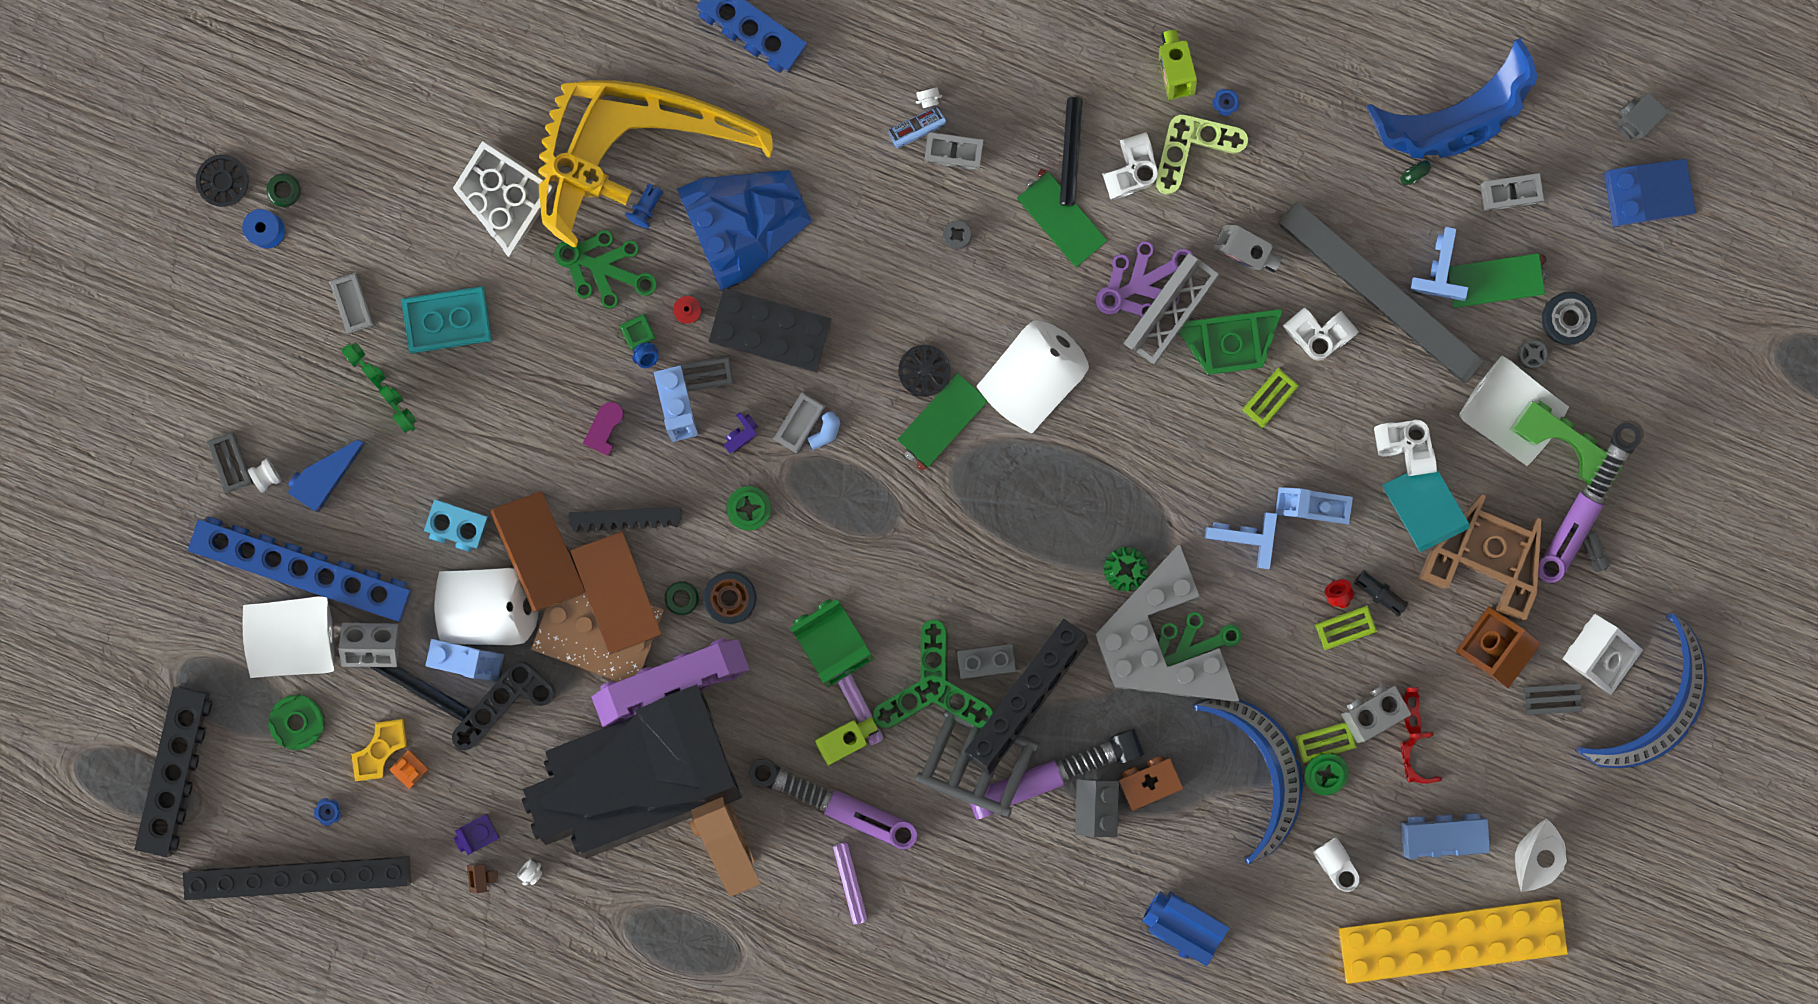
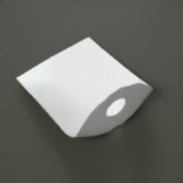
M1036 320L1030 322L1021 331L976 387L1002 416L1032 434L1066 395L1082 380L1089 369V365L1082 349L1065 331L1050 323ZM1059 335L1065 338L1070 347L1067 348L1061 345L1056 336ZM1050 349H1056L1060 355L1057 357L1053 356Z
M1501 356L1474 389L1459 416L1466 424L1528 466L1544 449L1551 438L1537 445H1531L1510 430L1511 426L1528 402L1534 401L1537 403L1538 400L1542 401L1552 408L1551 414L1558 419L1561 416H1565L1569 406L1532 379L1512 361Z
M514 568L439 571L434 611L440 641L453 644L476 645L522 644L533 633L539 611L533 613L532 610L529 615L525 614L523 602L527 597ZM510 601L513 604L512 612H509L506 607Z
M311 597L243 605V643L250 678L319 674L334 671V627L328 598Z
M1547 819L1537 824L1518 844L1515 853V864L1521 892L1535 890L1552 883L1565 868L1567 862L1565 843L1556 827ZM1543 850L1551 851L1555 858L1553 865L1548 868L1541 867L1537 862V856Z

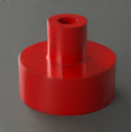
M683 296L675 302L673 312L676 319L681 323L692 324L700 318L702 309L697 299L691 296ZM686 307H689L688 312H685Z
M1345 579L1331 582L1324 591L1328 603L1332 606H1339L1341 609L1347 608L1350 604L1349 602L1354 597L1351 583Z

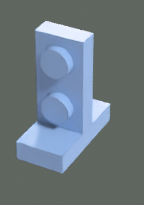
M1445 227L1444 234L1438 233L1435 249L1440 250L1438 261L1433 260L1430 277H1435V281L1413 277L1411 292L1460 301L1466 300L1468 287L1446 283L1456 234L1455 228Z
M681 365L654 372L664 413V422L671 441L676 442L699 436Z
M1279 487L1275 514L1349 525L1353 497L1306 489Z
M1267 512L1263 514L1261 534H1256L1257 528L1241 526L1240 531L1229 530V524L1213 523L1212 528L1206 527L1205 539L1258 545L1259 552L1256 568L1270 569L1277 514Z
M431 639L426 666L461 674L469 678L498 681L504 654Z

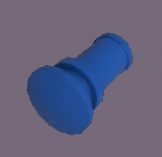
M647 184V188L639 202L632 207L634 211L632 213L626 212L625 216L635 225L649 229L650 224L646 221L648 218H652L653 214L651 212L663 191L656 186L653 188L652 184Z

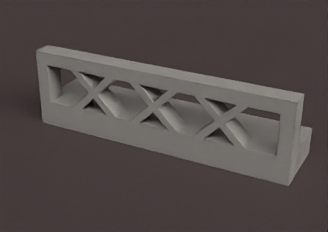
M1188 253L1123 344L1136 351L1153 365H1156L1220 274L1194 255ZM1200 267L1211 276L1205 285L1194 287L1193 275ZM1189 282L1190 288H1184ZM1200 290L1197 296H1195V291ZM1191 292L1192 303L1189 307L1178 309L1176 298L1179 294ZM1173 304V310L1168 311L1171 305ZM1183 312H1184V314L1182 315V317L1179 319V314H1178V313H1183ZM1174 314L1176 324L1174 328L1170 331L1161 332L1160 321L1163 316ZM1157 328V333H1152ZM1168 335L1163 341L1162 336ZM1158 337L1159 348L1151 356L1141 347L1148 338Z

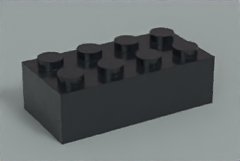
M724 288L708 342L817 373L832 319Z

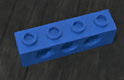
M701 0L697 5V10L701 12L698 16L711 26L715 22L724 28L721 32L734 42L737 38L746 44L744 49L758 58L761 54L769 60L767 65L778 73H781L782 70L789 73L807 48L805 41L746 0ZM726 6L733 7L736 11L735 16L730 20H724L720 17V11ZM748 22H754L758 25V31L753 36L743 33V26ZM777 38L781 42V47L775 52L768 51L765 47L767 40Z

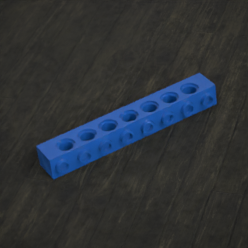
M207 516L206 521L202 519L197 520L187 550L189 552L398 622L403 620L412 593V589L406 588L407 582L391 578V581L388 582L380 579V573L365 569L364 573L353 570L355 565L339 560L338 564L328 562V556L312 551L311 556L301 553L302 547L286 542L285 547L274 544L276 539L264 534H259L258 538L248 535L249 529L233 525L232 529L223 527L222 520ZM221 533L225 534L229 540L227 547L224 549H220L216 545V538ZM247 542L252 543L255 547V553L251 558H246L242 554V547ZM273 551H277L281 555V563L277 567L271 566L268 562V556ZM299 560H304L308 565V570L303 576L298 575L294 569L296 562ZM327 568L334 573V580L329 585L324 584L321 580V573ZM353 577L357 578L361 583L360 590L355 594L351 593L347 588V582ZM378 586L384 587L387 591V598L383 602L376 601L373 596V592Z

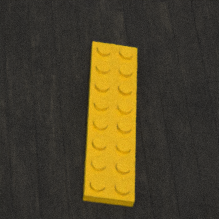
M1559 898L1339 928L1347 984L1568 954Z

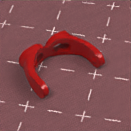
M1407 687L1403 695V700L1411 713L1410 716L1404 719L1405 728L1410 738L1423 737L1419 714V687ZM1409 697H1415V707L1413 708L1408 704ZM1413 715L1417 719V725L1414 727L1410 725V717Z
M1433 732L1422 733L1423 737L1409 738L1406 741L1400 742L1408 783L1429 784L1442 781V777L1437 776L1429 779L1420 777L1415 773L1409 762L1410 752L1416 741L1421 738L1434 736Z

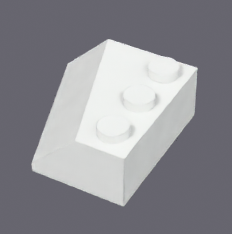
M482 141L453 189L472 213L482 222L489 234L495 238L506 255L510 257L541 213L539 184L546 178L489 141ZM553 182L549 184L547 201L557 187Z

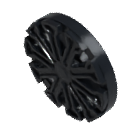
M215 155L205 160L199 167L196 174V187L200 196L209 204L217 207H228L238 203L248 189V174L245 167L237 159L228 155ZM229 160L230 164L225 170V161ZM214 161H218L219 170L213 166ZM236 166L240 168L239 172L231 174ZM208 168L213 174H205L204 169ZM240 177H243L244 180L243 183L233 181ZM201 180H209L210 183L201 185ZM231 187L240 188L241 192L236 194ZM214 188L210 196L205 194L207 190ZM226 191L232 196L231 201H227ZM220 192L221 201L215 202V198Z
M918 345L909 349L901 358L898 368L899 378L904 388L910 393L920 397H929L939 393L948 383L950 364L940 349L931 345ZM928 349L932 350V355L926 360V351ZM915 351H921V360L914 354ZM937 356L942 357L941 362L933 364ZM907 357H910L915 365L906 363ZM940 367H946L945 373L935 371V369ZM903 369L913 370V372L904 375ZM915 377V381L909 386L906 383L907 380ZM933 377L942 378L944 381L942 384H938ZM920 381L922 382L923 390L921 392L916 390ZM928 381L934 386V390L931 392L928 390Z

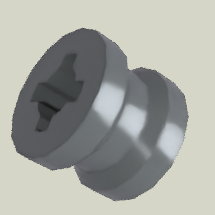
M952 221L944 229V241L952 249H962L970 242L971 230L962 221Z
M1537 340L1525 342L1518 349V361L1525 368L1540 367L1547 360V348L1542 342Z

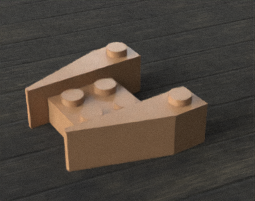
M1482 494L1463 513L1470 525V529L1435 545L1426 558L1419 579L1446 589L1452 581L1458 564L1505 583L1506 586L1495 611L1516 620L1524 621L1527 619L1537 595L1542 519L1536 518L1532 520L1528 530L1481 511L1486 498Z
M723 797L692 809L693 820L689 821L695 837L701 836L729 897L760 885L753 866L755 860L731 803L725 804Z

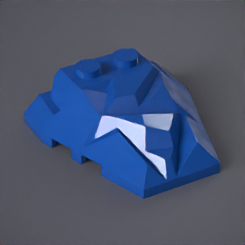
M790 170L706 177L677 189L721 291L751 277L761 265L771 259L781 247L791 241L812 222Z

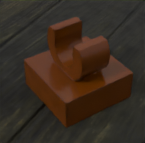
M484 864L467 865L470 893L487 892V883L499 882L497 870L485 871Z

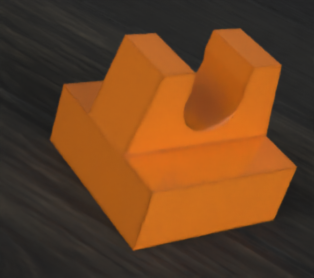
M408 750L389 770L410 789L429 768L411 750Z

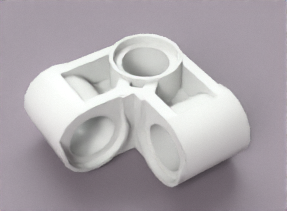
M1147 132L1120 140L1121 149L1128 165L1112 172L1102 173L1110 200L1125 197L1136 191L1149 188L1156 182L1158 171ZM1141 168H1148L1151 170L1153 177L1149 181H1142L1138 178L1137 171Z
M1303 308L1283 325L1292 339L1303 348L1309 357L1317 361L1326 359L1359 333L1342 311L1323 325V328L1320 327L1317 320L1306 308ZM1316 340L1324 341L1327 345L1326 353L1316 354L1312 349V343Z
M1413 420L1385 423L1374 427L1379 456L1386 457L1405 453L1408 476L1437 472L1429 428L1423 421ZM1418 430L1424 437L1421 440H1413L1409 437V433Z
M1337 837L1313 851L1319 864L1338 889L1350 892L1358 886L1359 875ZM1344 871H1349L1353 875V882L1347 887H1343L1339 883V876Z

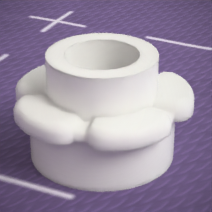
M938 87L917 92L918 101H916V104L922 103L923 108L939 104L938 98H942V95L939 94Z
M530 859L522 866L517 874V877L523 881L522 885L525 886L528 883L533 885L539 880L542 875L540 863H535Z

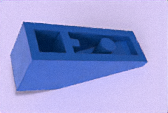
M356 440L307 467L301 474L296 472L288 484L291 487L288 493L313 511L319 512L366 443L362 440Z

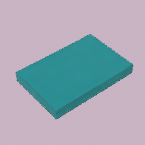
M484 286L401 299L409 354L492 342Z
M1438 470L1434 473L1408 476V473L1382 485L1420 553L1470 529L1466 517Z

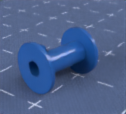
M257 209L251 211L243 221L242 230L245 238L258 247L265 249L276 247L284 238L285 226L283 221L277 215L267 210ZM266 225V230L262 232V228Z

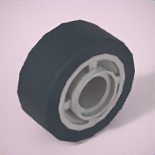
M1564 292L1553 297L1545 305L1542 313V326L1547 336L1554 342L1562 345H1575L1586 340L1594 332L1597 323V313L1593 303L1585 295L1577 292ZM1566 311L1574 313L1576 317L1573 326H1568L1563 321V314Z

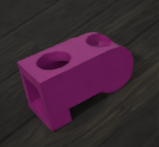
M614 402L603 404L583 444L610 456L614 446L608 444V441L615 426L621 424L624 419L622 407Z

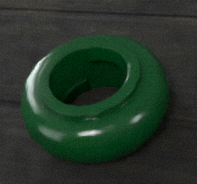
M1421 160L1408 168L1400 176L1401 183L1403 185H1411L1424 177L1431 169L1430 162Z
M280 173L269 180L266 192L271 203L278 207H288L297 202L300 197L301 188L294 176ZM282 182H286L291 186V194L287 198H280L276 195V187Z
M678 581L667 588L664 601L666 607L672 613L687 615L696 609L699 595L697 589L692 584L686 581ZM677 590H684L689 593L690 601L687 606L681 607L674 603V595Z

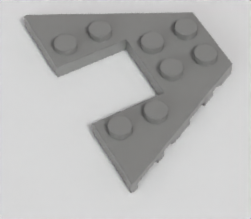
M1180 545L1165 558L1095 634L1114 688L1239 702L1220 648L1167 667L1148 616L1200 597Z

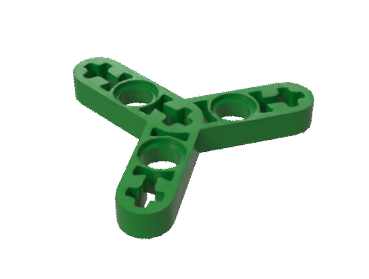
M933 619L924 623L921 629V680L879 704L873 712V719L878 726L890 729L936 703L973 726L982 728L987 721L981 720L979 723L976 722L978 717L971 712L968 713V717L964 716L971 706V701H975L972 707L976 710L982 711L984 708L987 709L985 714L988 716V719L994 710L988 704L948 682V631L945 624ZM933 625H936V628L941 630V635L936 636V644H942V649L935 647L927 649V644L933 645L932 636L927 634L928 630H932ZM933 652L939 653L942 658L941 664L937 668H931L927 664V657ZM931 681L936 684L940 683L939 693L937 695L932 692L926 694L925 698L928 701L924 703L922 695L916 689L920 687L921 691L924 692L930 688L929 683ZM908 694L915 695L918 700L917 706L912 710H907L903 706V699ZM955 694H962L965 698V705L959 710L953 709L950 704V700ZM897 701L898 708L904 715L900 717L899 712H896L890 716L891 722L880 721V717L883 715L882 710H894L896 707L893 703Z

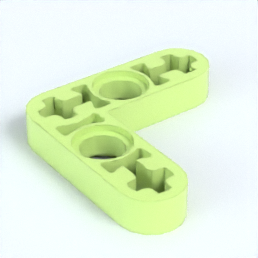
M1187 115L1175 116L1169 124L1156 178L1157 189L1163 194H1172L1179 189L1190 144L1237 154L1246 148L1248 144L1247 134L1244 130L1237 127ZM1180 120L1185 121V126L1189 127V131H1184L1181 141H1187L1186 146L1180 142L1169 141L1170 137L1176 139L1178 129L1174 128V124H1179ZM1206 126L1212 127L1216 131V138L1211 142L1204 141L1200 136L1201 130ZM1221 129L1226 130L1224 134L1226 137H1233L1234 133L1239 134V139L1243 140V144H1238L1236 148H1232L1230 141L1223 140V146L1217 145L1221 137ZM1171 147L1180 148L1183 153L1182 159L1179 162H1171L1167 157L1168 149ZM1164 164L1175 168L1180 167V172L1173 171L1172 180L1176 181V185H1171L1169 189L1164 188L1165 183L1161 182V178H1166L1169 170L1163 169Z

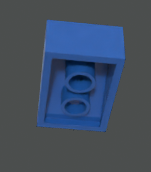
M1687 159L1636 165L1608 170L1604 173L1613 228L1696 214Z

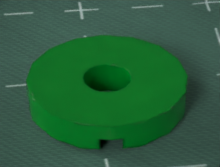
M291 695L282 698L273 706L268 727L271 736L279 745L292 750H301L312 746L319 740L324 730L325 718L321 707L315 700L305 695ZM294 714L300 715L304 720V725L300 730H294L289 725V719Z

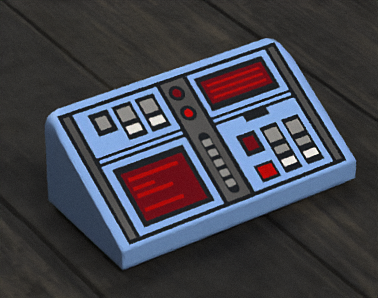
M934 107L890 128L888 133L895 148L899 149L928 135V132L932 133L944 127L946 121L940 110Z

